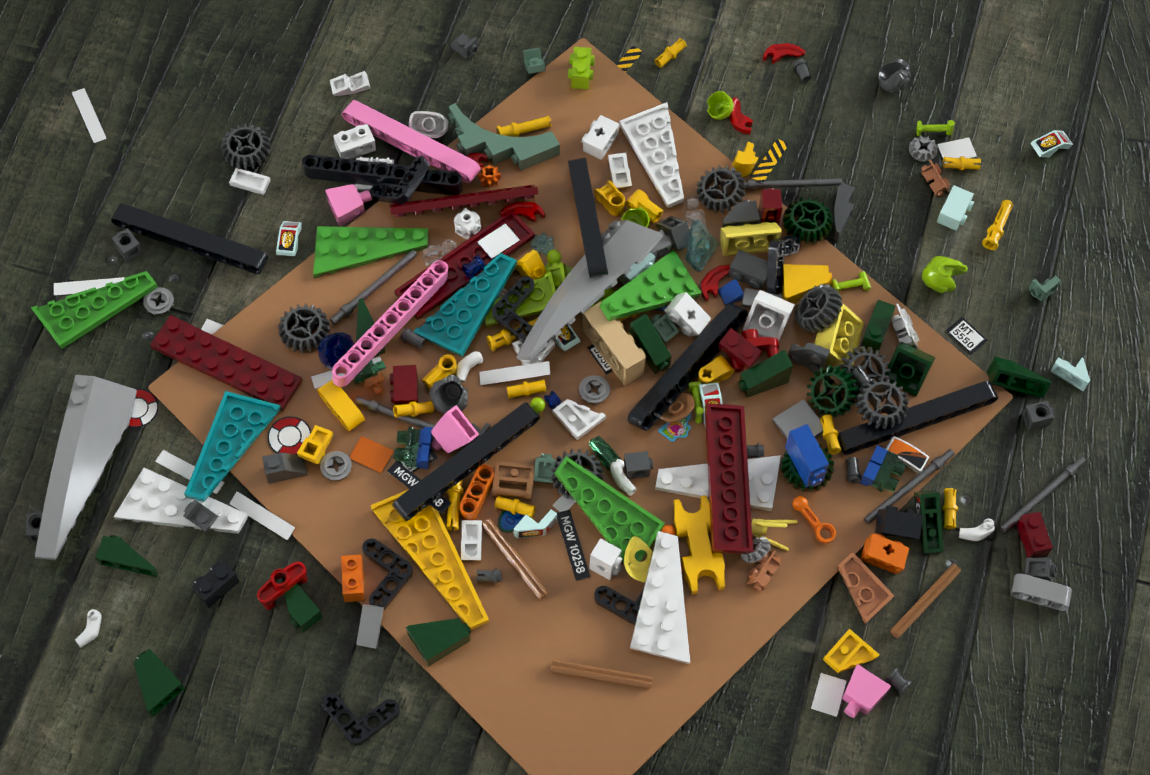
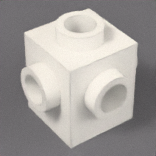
M465 208L454 218L455 233L467 240L481 229L480 217L474 211H469Z

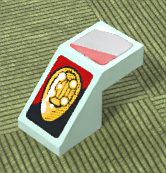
M1054 130L1030 143L1040 157L1046 158L1053 155L1059 148L1069 149L1073 145L1064 131Z
M283 221L279 230L276 255H296L298 251V235L302 230V222Z
M568 324L560 329L562 332L560 335L553 338L556 346L564 351L581 342Z
M718 383L699 384L702 408L704 409V425L706 403L722 404Z
M551 509L539 524L528 515H525L513 529L514 537L518 539L545 536L557 522V513Z

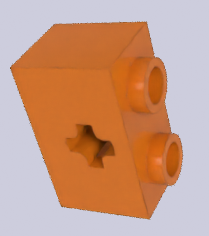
M873 533L865 539L860 560L897 575L904 570L909 547L904 546L899 541L886 539L882 534Z
M362 555L341 556L344 601H365Z

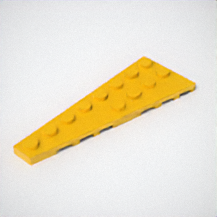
M406 491L372 504L371 509L462 621L468 625L470 630L489 623L488 616L439 512L431 505H428L413 518L405 521L392 505Z

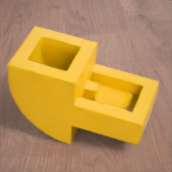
M747 142L743 152L738 150L732 163L731 169L734 167L736 172L741 173V177L749 176L752 173L759 158L755 156L756 152L753 151L754 144L751 142Z
M315 425L309 437L305 438L298 450V457L319 464L325 456V450L333 437V432Z

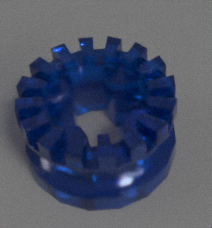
M554 391L549 392L550 395L544 396V400L546 403L548 402L547 405L553 410L561 404V400Z

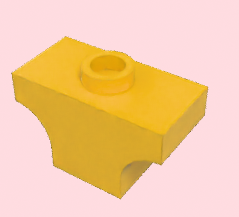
M536 250L525 254L517 261L516 268L521 278L527 276L533 280H538L546 274V268Z

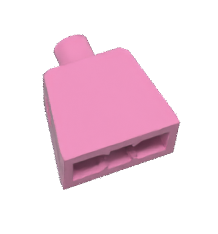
M354 184L325 190L327 201L339 227L362 215L365 212L363 203L372 200L369 190L358 193Z
M456 405L446 412L431 430V434L435 437L431 444L436 450L443 448L447 453H450L468 444L479 433Z
M857 664L842 698L845 702L849 703L844 710L845 714L855 718L857 713L861 711L867 715L887 694L891 685Z

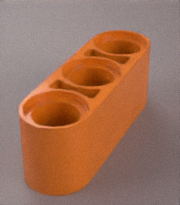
M485 464L477 468L460 502V515L463 520H475L478 517L493 486L494 471L489 465ZM484 474H487V475L490 476V477L487 478V479L481 478V476L484 475ZM475 491L482 492L480 495L477 496L472 494ZM466 508L474 509L469 513L464 511Z

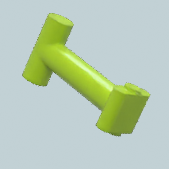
M949 120L947 124L922 125V122L918 121L916 133L917 136H921V132L946 131L947 135H952L955 122Z
M865 271L858 274L859 279L838 283L836 279H833L830 284L838 293L841 289L863 286L864 291L871 289Z
M690 382L688 391L692 392V397L695 401V422L700 424L703 421L704 414L699 392V384L701 382Z

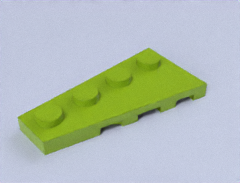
M551 271L542 278L533 280L535 285L533 293L515 311L521 318L542 313L556 292ZM529 284L526 285V286H524L523 289H524V288H528V289H529V288H530V287H529ZM511 295L508 298V301L512 304L517 303L519 300L516 295ZM506 304L502 311L497 310V316L500 314L505 315L504 310L508 307ZM492 308L485 318L487 327L499 324L493 318Z

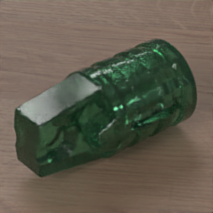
M371 360L353 378L355 384L358 385L365 380L377 377V372L386 368L384 361L381 360L373 363Z
M600 436L590 440L589 445L596 457L610 471L611 463L621 458Z

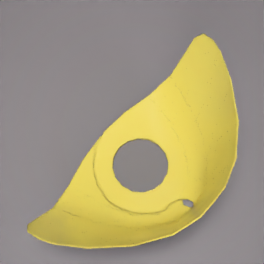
M636 536L632 537L626 547L624 566L632 578L646 582L652 550L644 541ZM639 550L647 552V558L642 562L635 559V553Z

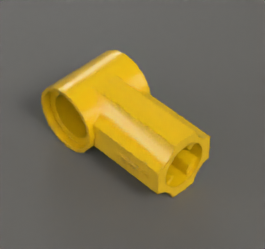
M637 189L625 201L627 209L643 208L648 213L651 223H656L663 214V210L651 202L646 193L640 189Z
M452 355L442 356L439 364L422 379V382L429 390L436 381L446 378L449 374L456 375L457 364L455 358ZM448 364L452 365L450 368H444Z

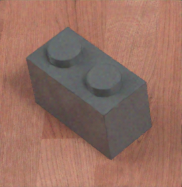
M738 250L730 266L728 276L732 277L733 280L737 279V281L749 284L752 288L763 290L767 282L768 261Z

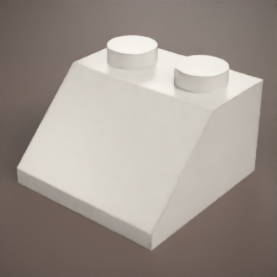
M760 290L754 299L743 331L757 329L759 337H774L779 342L795 304Z

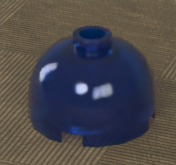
M344 332L331 333L325 336L318 347V356L321 363L332 370L333 366L355 344L351 339L352 337Z

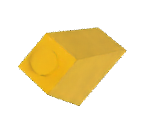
M784 264L782 299L794 304L799 302L804 297L803 294L806 295L808 290H812L814 286L831 284L832 273H829L828 265Z

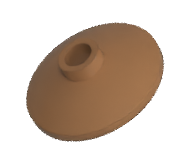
M681 393L660 419L668 423L682 420L694 408L695 401L693 397L688 393Z

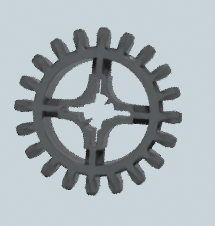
M244 124V127L241 128L239 125L237 129L231 128V133L226 132V138H222V155L232 167L237 166L239 169L244 167L246 171L248 167L254 169L256 164L261 166V161L266 162V156L270 154L269 137L259 127L255 128L253 124L250 127ZM256 142L260 144L258 148L255 147ZM234 146L237 147L236 152L232 151Z
M719 165L716 170L712 167L711 172L706 170V176L701 175V181L697 183L699 188L696 190L697 194H699V201H702V206H706L709 211L713 209L715 213L718 210L724 213V209L731 211L732 206L734 207L737 202L743 201L742 197L746 195L744 191L746 190V185L740 172H736L734 167L729 170L727 165L724 169ZM719 185L723 188L724 194L719 190Z
M820 284L818 287L814 286L812 290H808L806 295L803 294L804 297L796 305L797 310L794 314L796 315L795 320L802 329L809 333L822 332L824 328H829V325L834 323L835 318H838V313L842 311L840 308L843 305L841 302L842 297L835 288L827 284Z
M306 303L304 307H300L297 304L296 309L290 306V312L284 311V317H280V323L278 324L279 337H281L282 343H286L288 349L292 347L294 352L300 349L302 354L305 349L311 352L313 347L318 350V344L324 345V339H328V333L330 332L329 320L326 319L327 316L325 312L322 313L320 307L315 309L314 305L308 307ZM294 322H296V324H295V325L292 327V329L290 330V327L292 326V324H293ZM317 326H319L317 331L312 335V332L316 330Z
M861 346L860 351L858 348H853V353L850 351L846 353L848 358L842 357L841 360L845 364H839V367L841 369L845 368L846 374L858 367L852 366V363L858 357L863 356L865 358L860 366L862 369L866 368L865 371L869 373L867 375L869 378H876V382L880 377L882 380L890 379L889 376L885 375V373L890 372V369H885L889 362H882L885 356L881 355L878 357L879 350L873 352L872 347H868L866 350L865 346ZM872 361L875 363L878 372L872 369ZM854 383V384H853V387H858V388H859V387H860V384L858 383V385H857V384Z
M881 377L877 382L872 379V385L866 382L865 386L867 388H860L856 398L858 401L856 407L860 408L858 414H864L862 421L868 419V425L874 423L876 429L879 425L886 429L887 425L892 428L895 426V423L900 424L901 419L906 417V412L909 410L907 406L909 399H906L907 392H901L903 388L902 386L897 388L896 381L893 384L889 383V378L885 382H883ZM890 396H892V397L894 398V400H895L897 406H896L895 403L891 400V397H890ZM884 399H886L885 404L881 405V407L879 408L880 402H883ZM868 401L874 407V411L870 408Z
M571 449L570 454L564 451L563 457L558 455L555 468H551V471L555 473L563 459L567 456L580 466H582L581 464L587 466L591 470L589 472L603 480V474H601L603 473V468L599 467L600 461H595V455L589 457L588 450L584 454L581 449H578V453H574V450ZM552 475L551 480L554 482V489H558L559 495L565 492L564 497L567 499L570 493L556 475Z

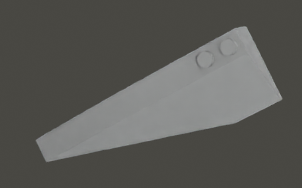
M615 220L611 222L608 229L601 234L608 275L590 278L586 256L584 255L543 309L516 358L518 360H532L548 345V340L562 333L560 329L566 324L571 325L575 321L574 317L579 312L583 314L605 294L604 290L618 283L616 280L623 274L627 275L634 263L639 264L662 239L663 234L628 220Z
M75 375L46 493L35 552L36 559L56 560L67 540L70 529H73L76 523L77 516L83 511L88 496H91L103 474L107 461H110L115 446L119 444L122 439L121 435L129 426L137 394L136 389L96 376Z

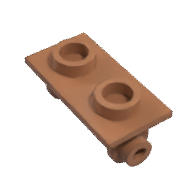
M930 159L931 165L921 167L922 175L928 183L934 180L929 186L935 196L940 198L945 195L944 192L946 191L950 194L948 189L951 187L946 177L942 179L940 175L942 171L937 163L933 164Z
M775 550L769 551L758 561L757 567L749 572V579L745 583L746 585L754 584V589L759 592L765 589L771 579L766 572L774 575L781 564V558L774 555Z

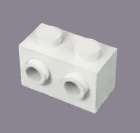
M368 124L359 125L353 129L341 131L333 135L335 147L340 158L353 159L376 151L375 140Z

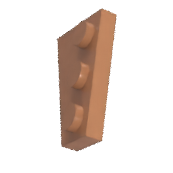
M853 552L837 566L864 624L894 597L891 591Z

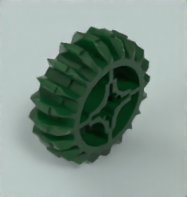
M802 197L800 201L795 199L793 204L790 203L788 208H786L783 216L784 229H787V235L792 234V236H798L800 242L803 240L807 244L811 241L814 244L816 240L821 242L831 231L833 223L832 212H829V206L824 207L823 202L818 203L817 198L812 201L810 197L807 200H804ZM795 215L799 216L798 221H795ZM818 220L821 221V223H822L821 226H818V225H817V221H818Z
M832 365L827 366L826 369L822 367L820 372L816 371L813 373L815 378L811 377L809 380L812 384L807 385L811 392H808L806 395L812 396L809 403H815L813 406L814 410L820 408V415L825 413V415H832L834 418L838 417L839 414L841 416L845 415V411L849 412L852 410L851 406L856 404L853 399L857 398V394L854 391L859 389L858 387H853L857 380H850L852 373L846 374L845 368L840 370L839 366H834L833 368ZM830 376L838 378L842 384H836L834 379L831 380ZM821 383H822L824 389H823V391L820 393V386H821ZM833 388H834V389L839 388L838 390H835V392H834L833 394H828V395H826V394L829 393ZM843 390H845V398H844V400L842 399V396H841ZM823 399H829L831 403H834L835 407L826 404Z
M827 448L821 449L829 463L825 478L821 484L808 487L805 486L796 467H793L788 452L785 451L784 457L781 460L783 464L781 471H784V478H789L788 484L795 483L794 489L800 486L802 492L805 488H808L809 492H811L813 487L817 491L821 486L825 487L827 481L831 480V475L834 473V468H832L834 461L831 460L832 454H827Z

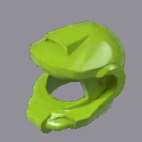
M935 256L923 269L922 280L926 286L941 294L944 292L951 293L956 288V284L951 276L964 274L968 267L958 260Z

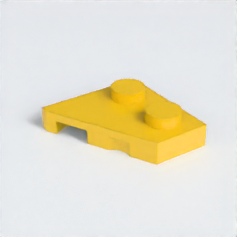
M849 629L827 653L823 661L837 673H841L856 667L857 664L862 665L873 661L880 654Z

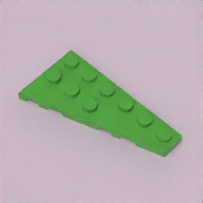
M317 226L313 276L317 278L321 274L329 272L333 274L340 269L363 266L378 262V259L393 258L394 255L401 253L408 254L412 250L416 252L427 249L428 228Z
M673 250L603 300L600 308L608 321L667 306L677 294L687 292L692 299L698 298L701 291Z
M145 271L126 277L123 281L114 284L110 282L105 287L98 289L94 287L69 295L66 299L57 302L53 300L47 302V305L41 307L34 306L31 309L59 347L63 349L158 288L149 273Z
M567 456L554 473L605 540L622 550L621 558H623V563L626 547L632 537L640 538L650 547L656 538L657 532L665 524ZM637 551L635 559L640 562L646 551Z

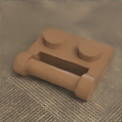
M496 461L492 497L502 495L531 500L535 465ZM499 484H516L527 487L526 490L499 487Z

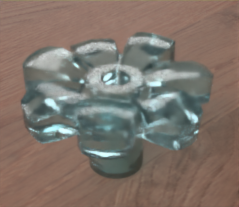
M541 233L540 236L536 234L533 241H531V247L535 248L539 254L541 251L543 254H547L549 250L554 249L553 237H547L546 233Z

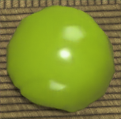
M717 91L707 99L709 107L707 112L713 119L723 120L731 115L734 108L733 100L724 91Z
M639 207L637 209H628L622 215L621 220H628L648 228L650 218L648 213Z

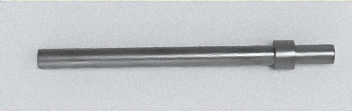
M842 178L764 181V183L755 181V179H748L744 184L748 190L778 187L840 186Z
M414 250L409 252L349 304H344L340 311L330 319L332 324L335 325L342 318L348 317L353 313V309L359 304V299L363 298L365 300L413 260L417 253Z
M357 396L356 404L369 408L368 410L374 413L380 412L396 418L393 409L380 405L378 401H370ZM410 415L396 418L423 429L424 427H432V429L435 427L434 424L411 417Z
M949 449L942 456H937L933 459L927 468L864 517V521L870 524L877 518L878 509H886V506H892L935 470H940L944 467L945 462L955 455L953 450Z
M1081 456L1074 463L1068 464L1058 477L999 527L1000 531L1003 533L1007 532L1018 522L1021 515L1031 511L1068 477L1072 478L1077 473V470L1086 463V459Z

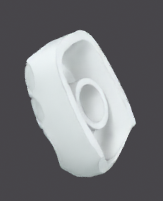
M415 111L410 115L409 128L429 138H439L448 131L449 121L445 116L436 112Z

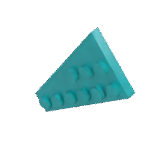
M502 253L498 254L484 267V270L479 275L469 280V284L459 289L440 307L439 311L432 317L429 316L425 320L426 322L420 328L417 327L413 333L425 338L426 341L463 357L518 264L517 260Z
M225 391L184 493L185 497L205 502L281 410V406Z

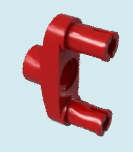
M748 329L741 333L742 337L759 350L767 351L768 358L779 353L778 349L780 347L777 338L759 337L757 329ZM730 357L734 372L743 371V366Z
M294 562L283 569L274 570L270 579L258 590L257 598L267 610H270L275 606L274 600L286 593L295 584L301 585L306 583L307 570L305 565L301 562ZM280 578L286 579L281 584L276 583L277 580Z

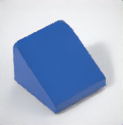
M737 279L718 289L725 306L743 300L744 293Z

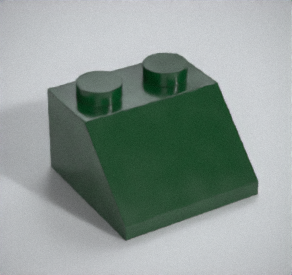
M900 342L887 369H890V372L885 373V375L890 377L889 383L893 384L896 381V387L902 386V390L917 396L936 357L904 342Z

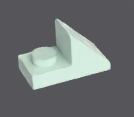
M1058 357L1050 371L1082 391L1085 390L1090 381L1083 357L1076 367Z

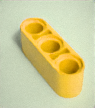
M333 380L317 389L320 398L347 431H351L365 421L361 411L344 390L333 383Z

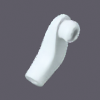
M474 351L458 363L456 376L461 380V383L466 381L471 368L483 362L480 352Z
M617 459L610 465L613 479L620 489L629 496H632L636 492V487L622 470L625 463L621 459Z
M988 518L984 520V523L975 528H960L958 538L980 541L993 533L995 529L994 521Z
M95 609L87 613L86 628L75 639L80 648L93 641L99 634L102 617L101 613Z

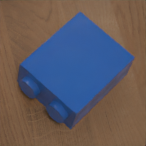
M806 424L791 430L785 448L806 487L821 484L825 478L829 463L811 429Z

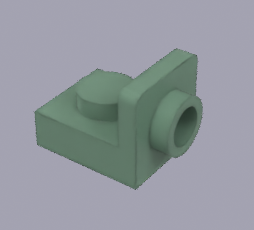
M540 48L523 51L524 64L528 74L546 71Z
M1055 276L1051 280L1046 279L1040 284L1034 279L1028 290L1033 297L1038 298L1042 302L1058 289L1061 280Z
M658 313L650 319L664 343L680 332L669 319L667 313L663 315Z
M540 454V457H536L534 481L553 483L551 476L554 475V472L551 471V468H555L556 459L552 458L551 454Z

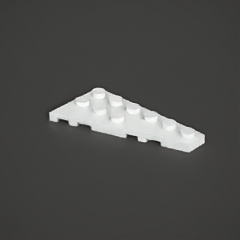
M666 102L620 120L619 126L666 207L670 208L684 202L668 103Z
M781 455L748 459L750 508L772 511ZM708 464L659 469L655 490L696 498L706 495L709 500Z
M143 468L114 515V519L120 521L123 519L138 523L141 521L150 522L155 525L183 528L186 526L202 530L183 517L187 505L194 501V499L185 497L184 493L187 487L146 468ZM208 497L205 502L198 501L219 516L210 528L215 531L239 534L248 519L246 513Z
M658 531L630 649L690 664L678 536Z

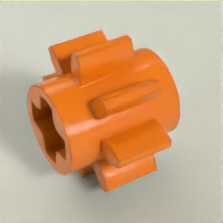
M490 164L484 168L481 167V173L478 174L481 186L485 185L489 188L494 185L498 186V180L501 179L498 167L494 168Z

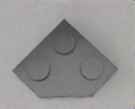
M806 343L805 347L792 344L788 356L793 364L805 366L813 372H820V368H825L830 350L814 343Z

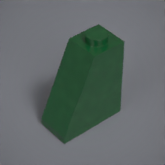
M644 314L631 322L629 334L633 337L637 348H641L644 351L646 364L654 374L667 370L670 367L672 356L649 317Z
M786 350L741 373L738 386L747 398L789 383L793 365Z
M459 618L414 624L406 627L407 635L428 667L470 642L471 630L465 622L462 624Z
M150 649L137 656L134 666L146 709L154 717L185 688Z

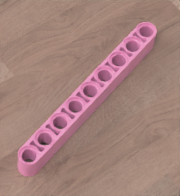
M352 100L341 113L344 120L354 126L368 124L373 136L414 157L424 156L430 165L440 170L459 173L462 181L465 183H470L481 170L480 165L469 157L356 100Z
M435 261L333 366L332 380L336 386L344 387L348 385L447 281L448 265L446 262ZM368 347V348H370V349H369V350H364V349H362V348ZM356 360V361H358V362H357V363H351L350 361ZM343 373V374H345V375H344V376H338L337 374Z

